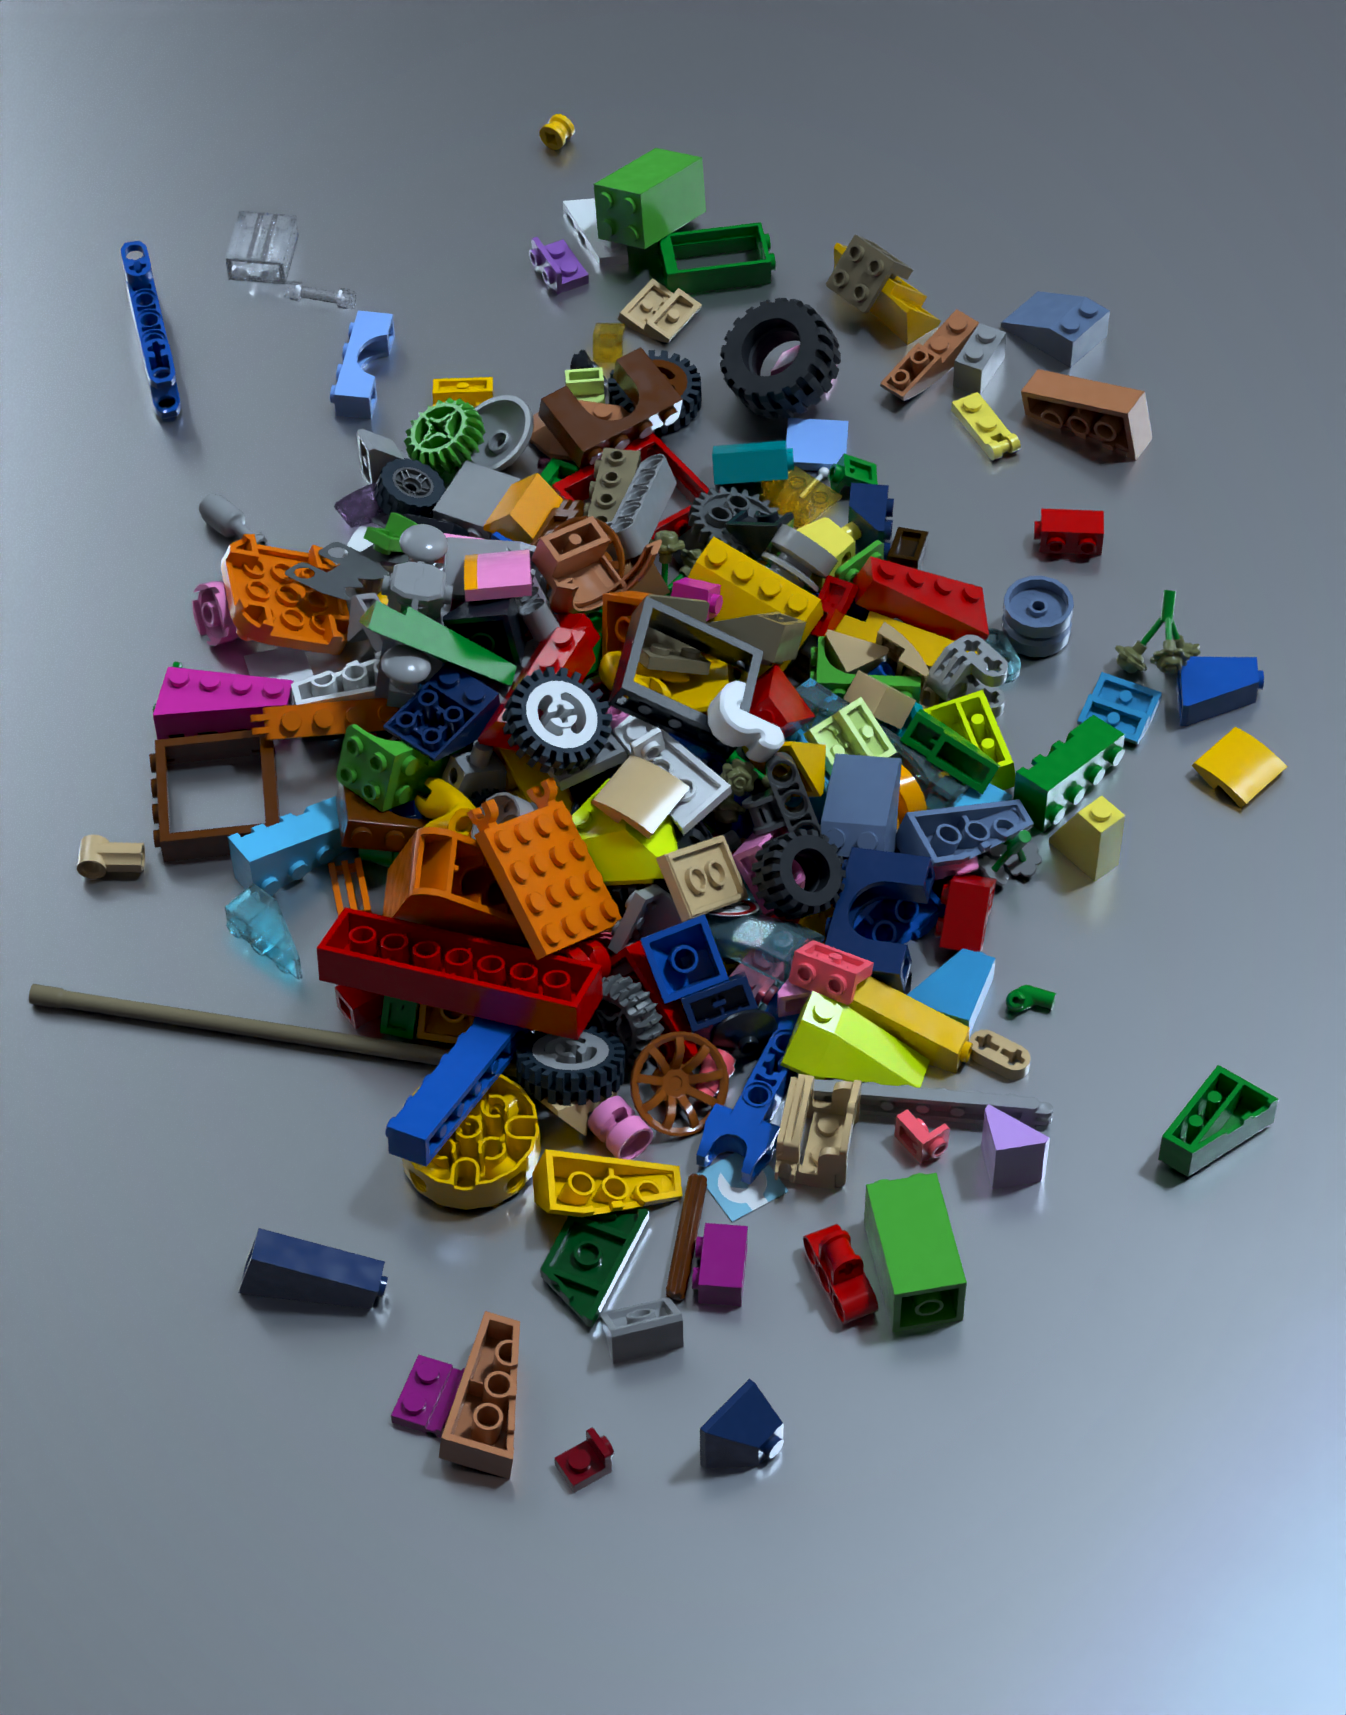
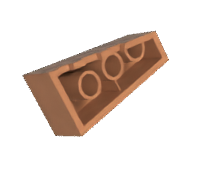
M1040 369L1034 373L1021 390L1025 415L1059 429L1062 426L1068 427L1075 433V436L1086 439L1088 436L1102 442V447L1111 451L1115 448L1127 452L1126 457L1136 461L1153 439L1145 391Z

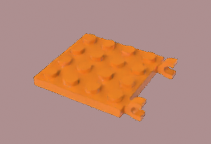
M553 777L540 782L544 789V794L539 785L526 791L530 799L538 807L535 811L497 824L496 820L499 810L493 798L481 804L485 816L480 807L467 812L469 819L479 830V833L475 834L474 837L537 960L609 930L622 918L617 904L613 901L603 881L602 874L597 870L588 852L587 845L582 840L572 820L571 813L566 809L562 800L559 802L555 800L558 788Z

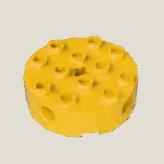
M501 1074L427 1167L402 1158L404 1173L418 1192L439 1205L468 1210L501 1203L522 1189L532 1177V1172L538 1163L541 1145L535 1104L521 1085Z

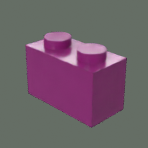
M705 1223L704 1236H697L695 1258H701L700 1267H693L692 1289H698V1303L742 1307L748 1249V1226Z

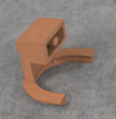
M591 516L541 537L531 560L553 589L549 599L551 609L557 614L585 613L586 615L602 609L603 593L630 591L637 585L651 568L662 540L659 539L645 545L637 563L621 579L604 555L610 539L595 518Z

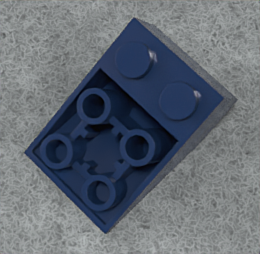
M447 662L383 725V729L436 762L478 740V737L500 705L499 693L450 662Z

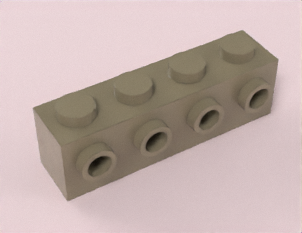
M614 448L603 449L601 460L596 459L594 478H596V481L590 482L589 499L591 503H585L584 516H593L603 522L613 520L641 464V451Z

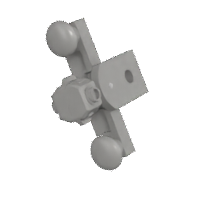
M427 524L413 525L402 533L399 542L402 551L409 557L408 562L394 565L391 576L384 575L381 595L388 596V607L399 613H402L409 606L444 626L443 616L450 612L453 586L447 585V573L435 567L434 561L446 554L448 541L444 533L434 526ZM383 636L374 697L387 699L386 706L402 708L415 695L417 684L425 685L442 668L444 662L426 652Z

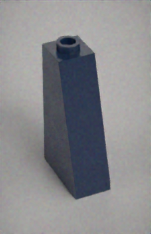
M258 1228L246 1260L238 1293L371 1309L376 1296L383 1297L388 1277L382 1275L385 1261Z

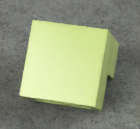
M602 367L565 370V386L570 389L577 400L605 403Z

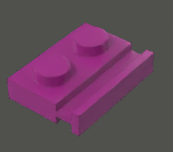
M418 1354L391 1414L392 1423L423 1433H427V1431L435 1433L437 1437L441 1438L465 1368L459 1370L453 1368L452 1364Z

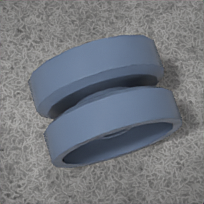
M1028 576L1014 582L1007 589L1003 602L1004 614L1002 616L1001 629L1002 637L1007 645L1019 654L1030 657H1046L1059 652L1067 645L1071 635V619L1074 609L1073 595L1064 584L1056 579L1045 576Z

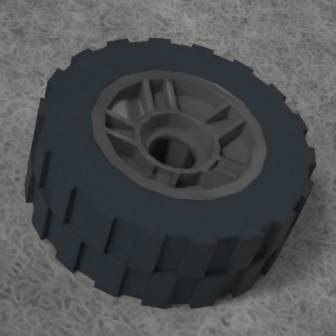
M408 458L394 459V461L386 463L385 467L383 466L374 488V498L377 500L378 506L387 515L394 512L400 515L407 513L433 518V509L446 491V487H444V481L439 477V474L427 464L425 465L420 461Z

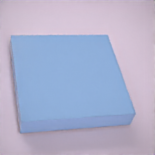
M788 418L786 442L787 448H793L794 470L819 471L822 467L830 470L834 463L837 464L842 455L847 453L849 421Z

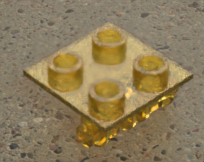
M795 466L794 471H789L788 479L763 481L761 487L764 489V493L759 496V501L769 500L768 507H778L780 515L793 512V527L798 529L814 522L838 502L842 495Z

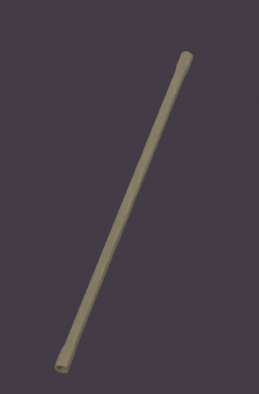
M32 984L29 991V1003L54 1008L65 1007L439 1065L441 1057L450 1051L443 1048L66 991L63 988ZM513 1059L501 1074L516 1077V1060Z

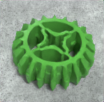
M450 397L445 403L438 400L435 406L428 405V409L425 412H418V419L411 420L412 428L406 430L407 438L404 442L409 458L414 461H420L422 464H427L439 476L444 471L451 474L455 467L461 468L462 463L466 460L472 461L471 455L479 453L478 445L484 443L483 435L486 433L482 417L475 408L460 398L455 401Z

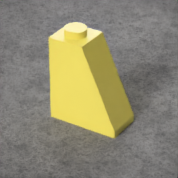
M1100 796L1049 838V843L1095 882L1119 865L1125 814L1106 798Z

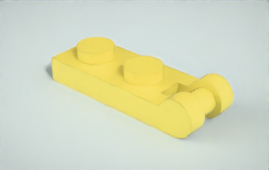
M978 392L952 402L951 411L990 460L993 461L1001 458L1005 452L1013 453L1020 450L1021 444L1015 433L1011 434Z

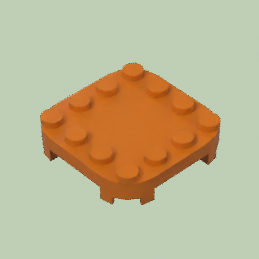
M244 534L240 540L229 545L221 560V572L230 616L237 627L236 633L239 638L245 641L254 640L268 645L336 656L342 653L348 643L349 611L346 600L323 594L285 575L286 570L302 562L325 572H329L337 567L333 561L319 554V550L322 547L312 545L309 552L305 553L265 546L256 543L255 534ZM298 568L294 571L297 577L305 579L315 575L314 571L309 568Z

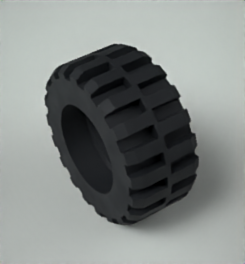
M775 298V302L766 300L760 302V306L757 308L750 307L745 311L747 314L740 319L738 317L733 323L735 327L732 331L728 330L724 338L727 342L726 345L721 347L720 356L723 360L720 362V368L724 374L726 384L746 407H749L753 413L759 416L765 415L766 418L777 419L778 415L785 419L793 417L795 412H798L800 415L808 411L807 407L812 404L816 406L822 401L820 397L824 392L828 394L833 386L831 384L832 379L837 378L839 368L836 364L841 362L837 338L815 309L808 304H803L800 300L790 299L788 301L787 298ZM800 341L799 352L788 368L772 376H760L762 364L774 348L785 342Z

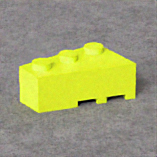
M983 690L923 709L970 741L1000 765L990 784L1002 790L1015 786L1014 762Z

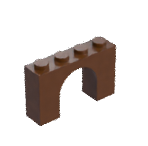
M641 347L620 357L615 363L613 378L630 398L635 408L627 417L619 420H603L591 415L567 386L541 398L538 416L579 469L588 464L594 465L596 459L601 460L604 448L624 449L637 438H646L656 428L664 424L666 426L670 425L678 419L683 399Z
M339 782L336 807L342 847L400 853L417 829L423 828L427 823L434 820L429 818H406L396 815L389 810L381 812Z

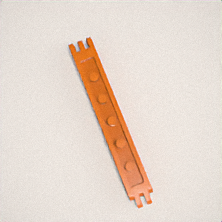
M385 698L264 707L263 714L250 715L251 722L264 721V727L251 728L252 735L265 734L266 741L342 735L346 733V728L353 724L358 725L367 732L386 731L383 729V725L401 708L386 706L387 699Z

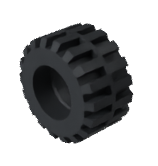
M798 829L772 838V840L762 845V850L757 851L755 858L758 862L752 864L751 870L756 873V877L752 878V884L757 885L759 891L756 892L758 899H764L763 906L767 910L774 909L773 915L779 918L785 916L787 920L801 919L826 911L831 908V904L839 900L840 897L837 893L844 890L845 885L841 882V879L846 878V870L841 869V864L844 863L842 856L838 857L836 854L839 849L835 843L831 845L828 843L829 838L826 835L818 836V831L813 829L808 831ZM793 859L800 864L804 871V890L794 880L792 874Z

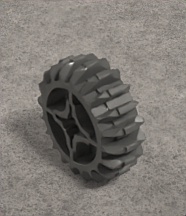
M620 974L607 978L603 977V998L585 1029L589 1030L594 1025L599 1027V1033L606 1029L611 1032V1037L616 1035L619 1038V1043L624 1045L625 1067L634 1066L641 1051L652 1040L661 1036L660 1034L665 1030L659 1023L663 1016L656 1012L655 1007L658 1003H652L649 998L650 992L642 991L640 982L633 983L630 976L623 978Z

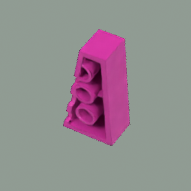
M168 667L153 712L157 740L169 739V735L184 734L185 737L198 736V733L217 731L218 733H227L240 729L251 730V728L264 727V721L251 722L250 715L263 714L264 707L294 705L291 688L294 680Z

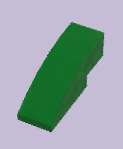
M919 709L900 741L925 755L927 761L982 795L1000 767L998 763L970 741L922 709Z

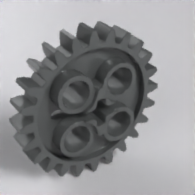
M720 487L717 493L710 488L708 494L701 492L699 498H694L688 514V526L692 527V535H699L698 543L706 542L708 545L714 536L757 562L758 558L726 530L725 523L741 510H747L748 516L756 518V511H760L761 515H768L779 511V508H769V500L761 502L759 501V494L751 497L748 496L747 490H744L741 494L737 492L735 487H732L731 492H727L723 487ZM773 547L767 553L777 556V553L780 551Z

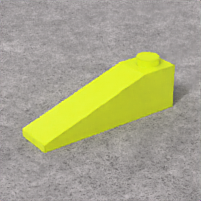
M812 991L801 1008L780 1065L799 1074L815 1076V1079L820 1080L825 1078L849 1082L860 1080L865 1083L875 1082L880 1085H910L921 1088L930 1060L845 1004Z

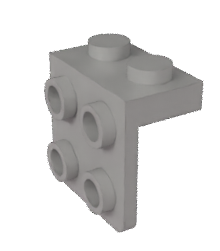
M657 884L639 891L635 890L625 903L627 910L623 918L614 925L611 931L613 938L608 948L617 954L626 946L639 941L640 938L682 923L671 894Z

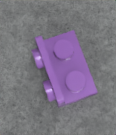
M538 237L531 238L532 250L529 251L530 260L534 267H539L545 283L551 285L557 295L589 283L588 273L564 239L544 246Z

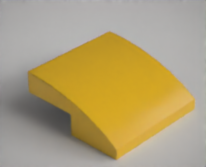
M493 377L433 379V406L436 405L438 400L445 403L450 397L455 401L460 398L475 408L493 397Z
M1234 727L1191 765L1213 789L1220 785L1240 808L1244 807L1288 767L1264 744L1237 727Z

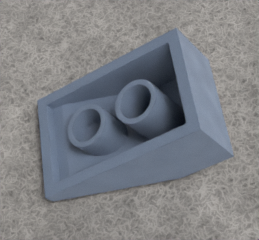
M1038 291L1001 322V327L1071 368L1107 337L1110 310L1087 297Z
M835 754L821 819V833L829 838L828 843L830 845L835 843L839 849L836 852L837 856L849 857L852 847L895 853L901 758Z

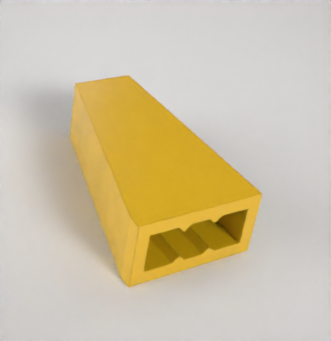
M871 976L857 984L854 1000L846 1006L930 1060L929 1065L956 1074L961 1062H968L972 1051L971 1048L973 1047V1043L969 1042L970 1028Z

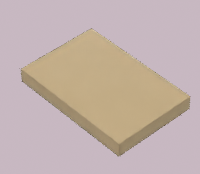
M723 835L656 858L682 922L749 898Z

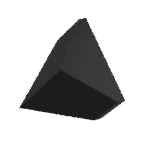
M741 510L725 523V527L730 534L760 559L763 552H768L774 547L771 540L782 524L793 528V512H787L779 518L778 511L768 515H761L760 511H756V518L748 516L747 510Z

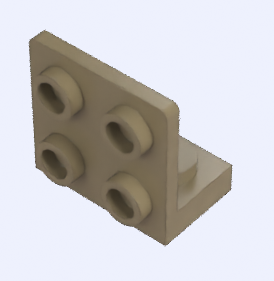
M855 234L826 282V286L857 309L867 314L889 278L895 279L896 276L908 280L913 269L875 242Z
M654 594L647 595L649 598L657 600L706 624L710 606L706 600ZM650 627L647 628L639 662L644 667L651 670L699 675L709 674L711 662L701 655V651Z

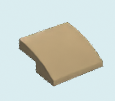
M652 278L619 313L617 320L647 337L669 343L701 309L702 304L679 288L674 293Z
M884 622L877 632L875 644L889 648L887 657L897 663L895 676L921 677L920 692L922 693L926 687L930 672L919 652L901 633Z
M631 754L591 803L616 823L623 819L649 839L690 787L659 766Z

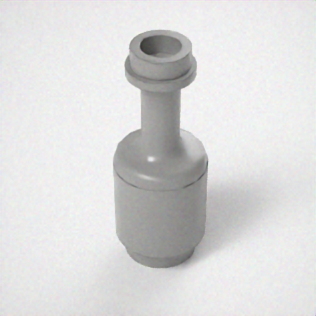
M212 493L201 501L199 513L202 519L224 537L237 535L242 538L244 534H255L256 543L267 546L268 541L261 532L253 533L244 525V513L225 497Z

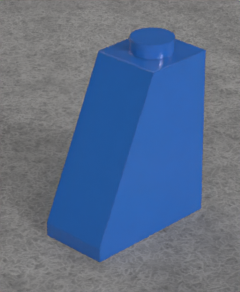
M1190 656L1187 665L1182 666V669L1177 672L1180 726H1189L1256 703L1258 690H1263L1264 672L1263 670H1258L1257 657Z

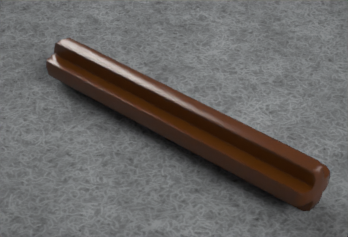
M693 1173L688 1177L666 1286V1297H669L671 1300L681 1301L686 1295L707 1188V1178L704 1175Z

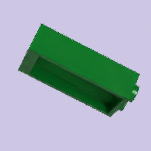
M761 222L676 232L658 241V257L665 287L673 293L678 288L688 294L771 283V271H776L774 253L769 254V251H771L769 233L764 234ZM746 250H755L758 259L757 261L678 270L676 259Z

